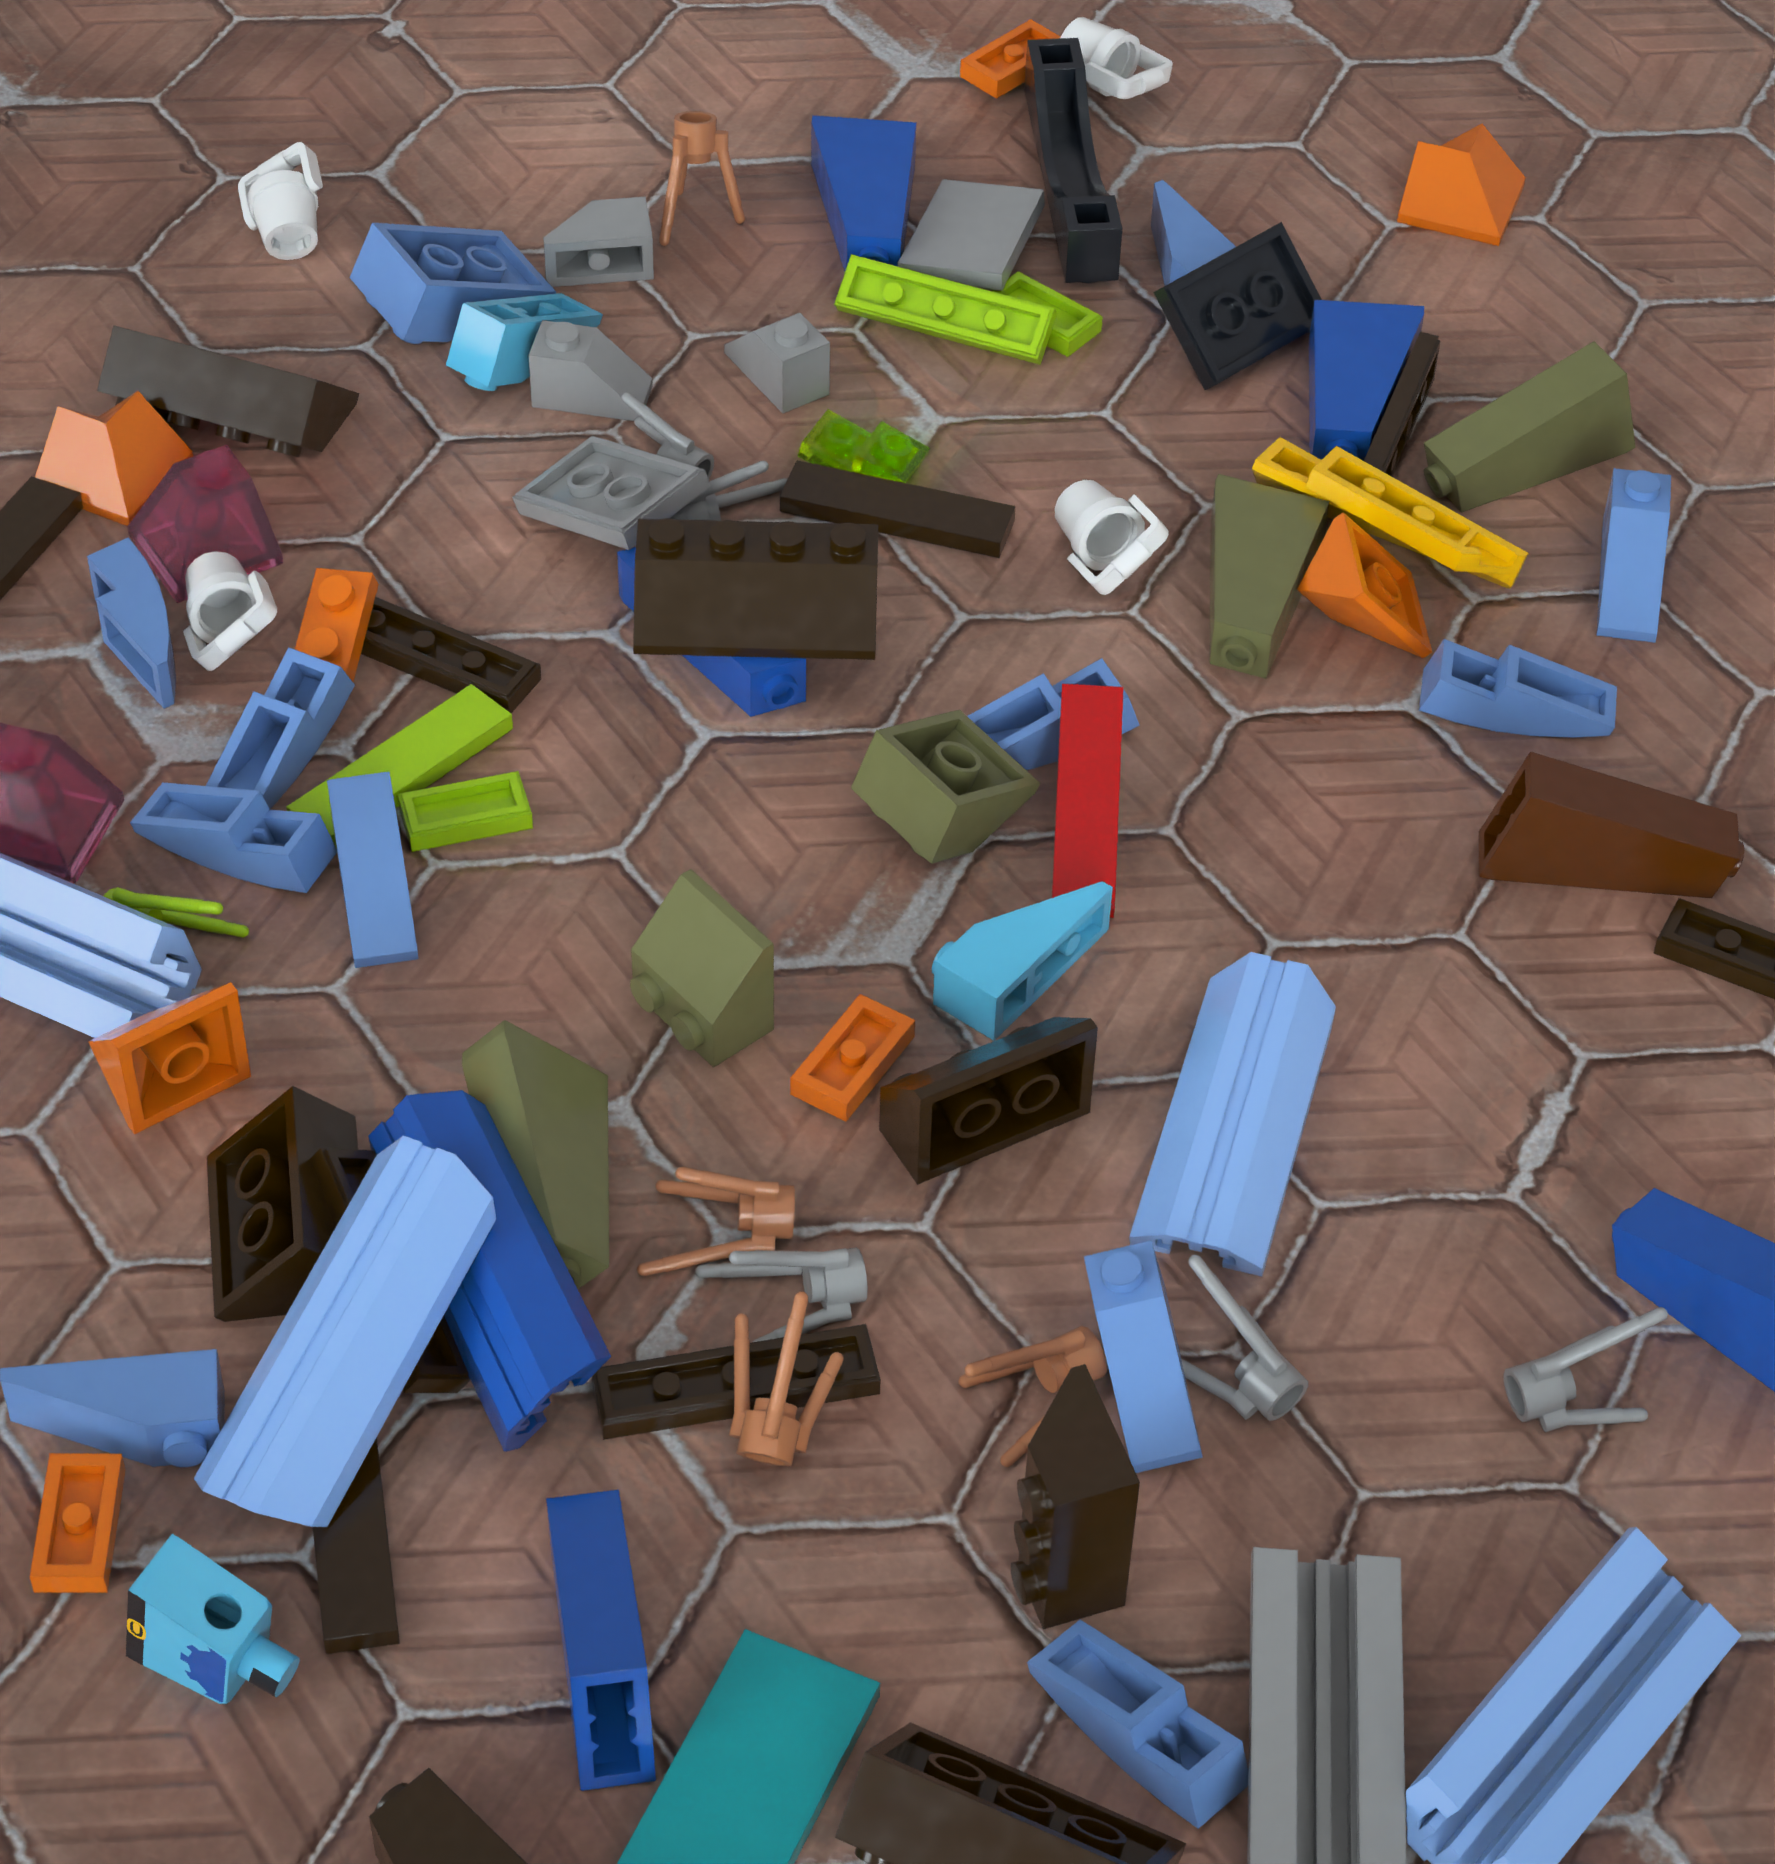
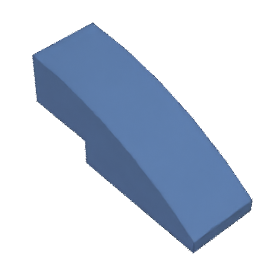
M128 537L87 556L103 641L165 709L175 703L176 690L175 661L167 609L159 583L148 562Z
M1444 639L1423 669L1419 711L1455 723L1511 734L1567 738L1609 736L1615 729L1617 686L1512 645H1508L1498 660Z
M288 647L266 693L263 695L253 691L206 786L260 790L269 809H271L294 783L317 752L355 687V684L341 666Z
M1101 658L1053 686L1043 673L967 717L1025 770H1030L1058 761L1062 684L1122 686ZM1124 689L1122 734L1140 726L1129 696Z
M390 772L327 780L355 968L419 959Z
M162 782L130 822L135 833L201 866L244 881L302 893L308 892L337 853V849L320 814L270 810L260 790Z
M1081 1619L1027 1662L1030 1674L1056 1704L1105 1754L1159 1801L1197 1829L1248 1787V1766L1243 1742L1188 1707L1183 1684Z

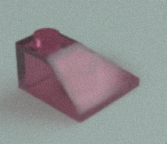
M227 444L174 463L127 526L130 538L176 603L188 600L185 582L187 568L194 559L204 553L218 551L234 556L242 565L247 575L254 570L262 572L283 564L282 552L253 480Z
M0 723V853L76 884L123 804V791L59 736Z

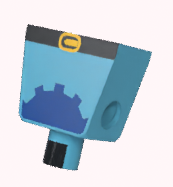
M171 1534L128 1590L126 1656L219 1704L230 1702L246 1680L272 1696L278 1697L290 1683L300 1662L298 1656L269 1640L272 1604L269 1600L174 1534Z

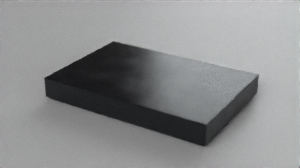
M1282 222L1153 292L1204 390L1217 385L1308 333L1311 328L1314 300H1322Z

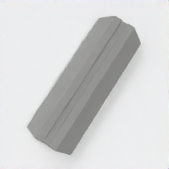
M1253 1547L1251 1551L1247 1864H1407L1401 1558L1357 1554L1355 1562L1349 1561L1347 1565L1331 1564V1560L1316 1559L1314 1563L1298 1562V1550Z

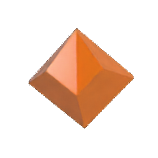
M1483 123L1441 146L1418 141L1398 212L1397 222L1499 246L1524 188L1526 177Z
M137 391L99 417L58 406L35 478L81 493L83 510L131 527L192 463L194 457L193 451L144 396Z
M1344 512L1335 517L1297 591L1336 622L1418 657L1425 658L1431 654L1432 648L1412 572Z
M231 982L148 1012L88 1041L125 1121L134 1134L251 1077L238 990Z

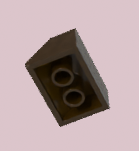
M1052 1017L1030 1027L1017 1028L1006 1037L976 1049L958 1052L949 1060L917 1073L904 1074L896 1078L892 1083L880 1087L879 1130L918 1185L1090 1113L1098 1027L1091 1018Z
M292 1086L207 1155L215 1318L229 1322L282 1316L288 1313L335 1230V1225L311 1157L321 1147L358 1150L356 1117Z
M1085 1364L1070 1369L1028 1445L1025 1478L1017 1481L1018 1497L1022 1508V1520L1014 1522V1534L1019 1550V1560L1011 1563V1576L1020 1602L1023 1605L1032 1603L1043 1630L1125 1606L1140 1481Z

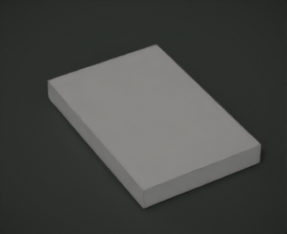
M943 179L899 259L898 267L980 289L1003 290L1045 206L1044 189Z
M591 436L517 492L512 498L518 513L630 550L636 545L638 519H669L711 485L705 469Z

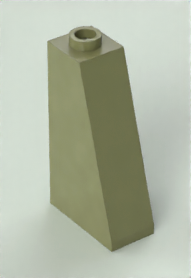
M1595 341L1586 345L1425 441L1424 448L1428 467L1423 472L1429 487L1437 497L1443 498L1446 496L1462 513L1631 451L1636 447L1627 373Z
M1218 474L1215 480L1210 529V664L1267 678L1302 596L1297 591V588L1325 536L1329 501Z
M504 1020L462 1053V1067L469 1095L485 1104L577 1289H579L609 1267L608 1075Z

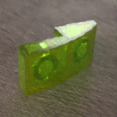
M827 409L802 441L797 456L812 464L907 483L927 457L930 448L883 421L870 433Z

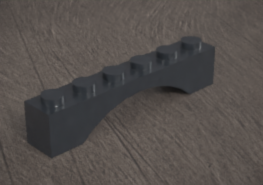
M1079 39L1027 40L1024 92L1065 283H1095L1098 281L1118 280L1123 228L1115 195H1109L1106 192L1097 166L1089 117L1086 72Z

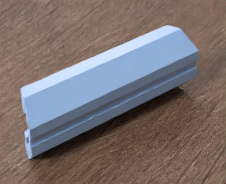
M0 853V997L94 1038L148 1012L190 997L192 988H196L202 968L184 930Z
M1250 952L1210 978L1129 1236L1130 1245L1152 1240L1155 1251L1170 1254L1173 1241L1175 1240L1187 1243L1190 1250L1202 1252L1203 1248L1219 1251V1257H1223L1222 1267L1263 1276L1329 1041L1336 1009L1335 1004L1308 964L1290 960L1284 963L1271 960V956Z
M406 1136L400 1137L377 1154L197 1471L194 1480L203 1492L230 1501L257 1514L310 1527H328L496 1221L493 1196L456 1154L440 1148L432 1149L422 1145V1142Z
M1629 1527L1406 1790L1407 1844L1423 1861L1428 1860L1431 1864H1558L1741 1637V1634L1711 1603H1704L1702 1606L1697 1600H1691L1681 1590L1684 1586L1674 1576H1667L1661 1568L1668 1559L1637 1527Z

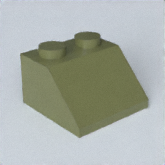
M959 709L876 730L851 789L870 806L876 816L885 820L910 844L915 853L933 864L973 852L1036 793L1040 782Z
M689 869L679 876L631 949L632 979L630 981V988L635 1000L645 1011L649 1013L654 1011L671 1027L676 1039L685 1049L689 1051L695 1050L714 1068L774 1030V943L692 869Z

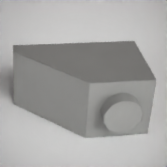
M646 196L592 200L543 238L546 281L552 287L654 279L653 238Z
M801 313L781 319L724 344V353L782 413L829 395L830 342Z
M542 320L529 353L532 407L635 421L637 417H640L622 401V395L626 392L631 393L646 405L653 387V379L597 327Z

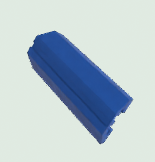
M463 1090L406 1095L393 1109L394 1114L385 1123L382 1121L368 1135L370 1148L374 1151L375 1155L377 1156V1154L402 1136L422 1142V1145L432 1149L440 1148L456 1154L493 1196L496 1221L444 1316L465 1363L469 1378L504 1452L519 1449L547 1422L543 1410L551 1403L549 1396L552 1393L563 1391L571 1380L574 1387L585 1384L611 1358V1355L485 1104Z

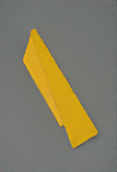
M1279 437L1255 459L1252 467L1256 483L1329 501L1328 518L1334 519L1344 512L1366 533L1432 558L1453 571L1467 572L1510 589L1514 585L1528 555V552L1338 446L1333 448L1321 460Z

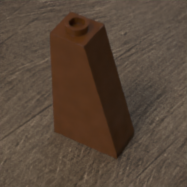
M1530 752L1479 830V877L1510 882L1713 898L1726 878L1734 877L1739 871L1744 858L1745 848L1743 842L1739 841L1738 817L1736 813Z

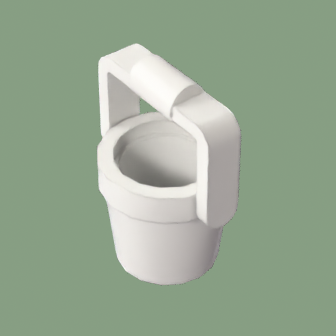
M1079 17L1066 27L1060 37L1079 39L1085 65L1086 82H1088L1089 87L1104 96L1129 99L1169 82L1173 62L1141 45L1136 36L1123 29H1114L1088 18ZM1137 65L1146 69L1145 71L1133 75L1136 71Z
M297 142L271 157L242 177L238 184V192L246 224L253 231L259 229L268 253L283 260L299 259L308 255L315 249L318 242L316 211L319 206L317 191L323 187L317 156L302 142ZM302 164L304 174L292 170Z
M1082 480L1067 487L1059 496L1055 505V519L1071 542V547L1074 553L1067 557V560L1101 595L1111 593L1152 556V553L1166 541L1169 531L1135 494L1127 502L1123 498L1116 497L1093 480ZM1142 516L1151 524L1146 530ZM1087 567L1102 572L1095 576Z
M218 551L204 553L194 559L187 568L185 575L188 597L186 610L190 625L183 630L192 658L207 671H212L266 627L275 618L277 607L269 585L263 576L255 570L247 575L239 561L228 553Z

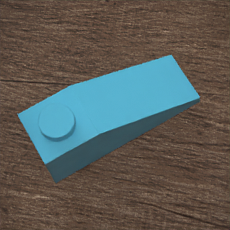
M562 293L466 302L462 304L446 366L466 375L465 382L470 386L485 391H495L497 386L522 383L530 377L529 353L542 320L597 327L601 323L603 314Z
M1101 881L974 924L956 942H947L937 953L932 964V973L934 974L933 1004L995 1041L1109 930L1113 887Z

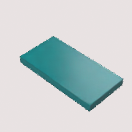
M745 1629L617 1864H794L880 1697V1682Z

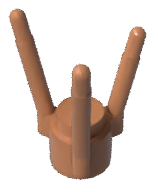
M686 111L678 113L674 117L673 155L659 243L662 246H667L670 242L677 198L684 192L688 164L707 163L711 161V153L717 152L734 219L738 224H742L745 221L742 202L728 151V131L717 130V117L714 114L702 111Z
M679 1167L675 1175L682 1182L659 1180L655 1186L658 1192L738 1204L737 1229L738 1231H750L751 1238L644 1262L638 1265L637 1272L641 1276L670 1272L727 1259L733 1251H775V1239H792L795 1212L794 1185H779V1182L753 1181L705 1170Z
M797 1292L794 1297L770 1399L756 1398L753 1410H750L749 1320L747 1315L743 1313L735 1317L734 1415L729 1436L739 1439L736 1453L744 1458L771 1465L792 1466L795 1452L806 1453L811 1429L843 1363L844 1358L841 1353L835 1352L830 1356L799 1419L796 1420L798 1408L786 1403L808 1304V1295L805 1292Z
M1080 1326L1052 1340L969 1363L965 1367V1374L959 1378V1385L963 1388H969L1034 1367L1037 1377L1044 1388L1051 1393L1059 1391L1070 1369L1085 1364L1093 1382L1104 1377L1107 1373V1360L1102 1345L1095 1334L1089 1328ZM1044 1416L1001 1456L1000 1462L1004 1467L1012 1466L1027 1453L1028 1445Z

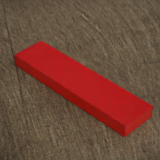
M1062 684L1052 898L1103 881L1113 887L1110 918H1114L1123 687Z

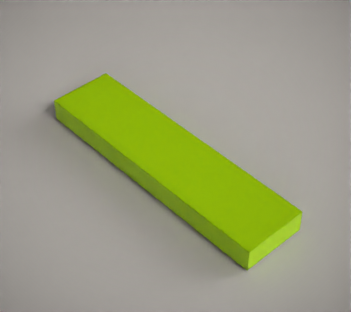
M852 254L834 303L838 311L1041 365L1057 317V312L1052 307Z
M470 684L327 780L390 772L395 808L399 806L398 794L427 788L513 729L512 714L474 685ZM326 780L286 806V809L293 812L320 814L336 847Z

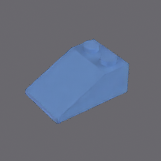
M372 223L350 275V279L366 296V301L377 309L390 324L393 333L401 340L411 344H421L423 341H452L463 303L556 294L553 287L502 231Z

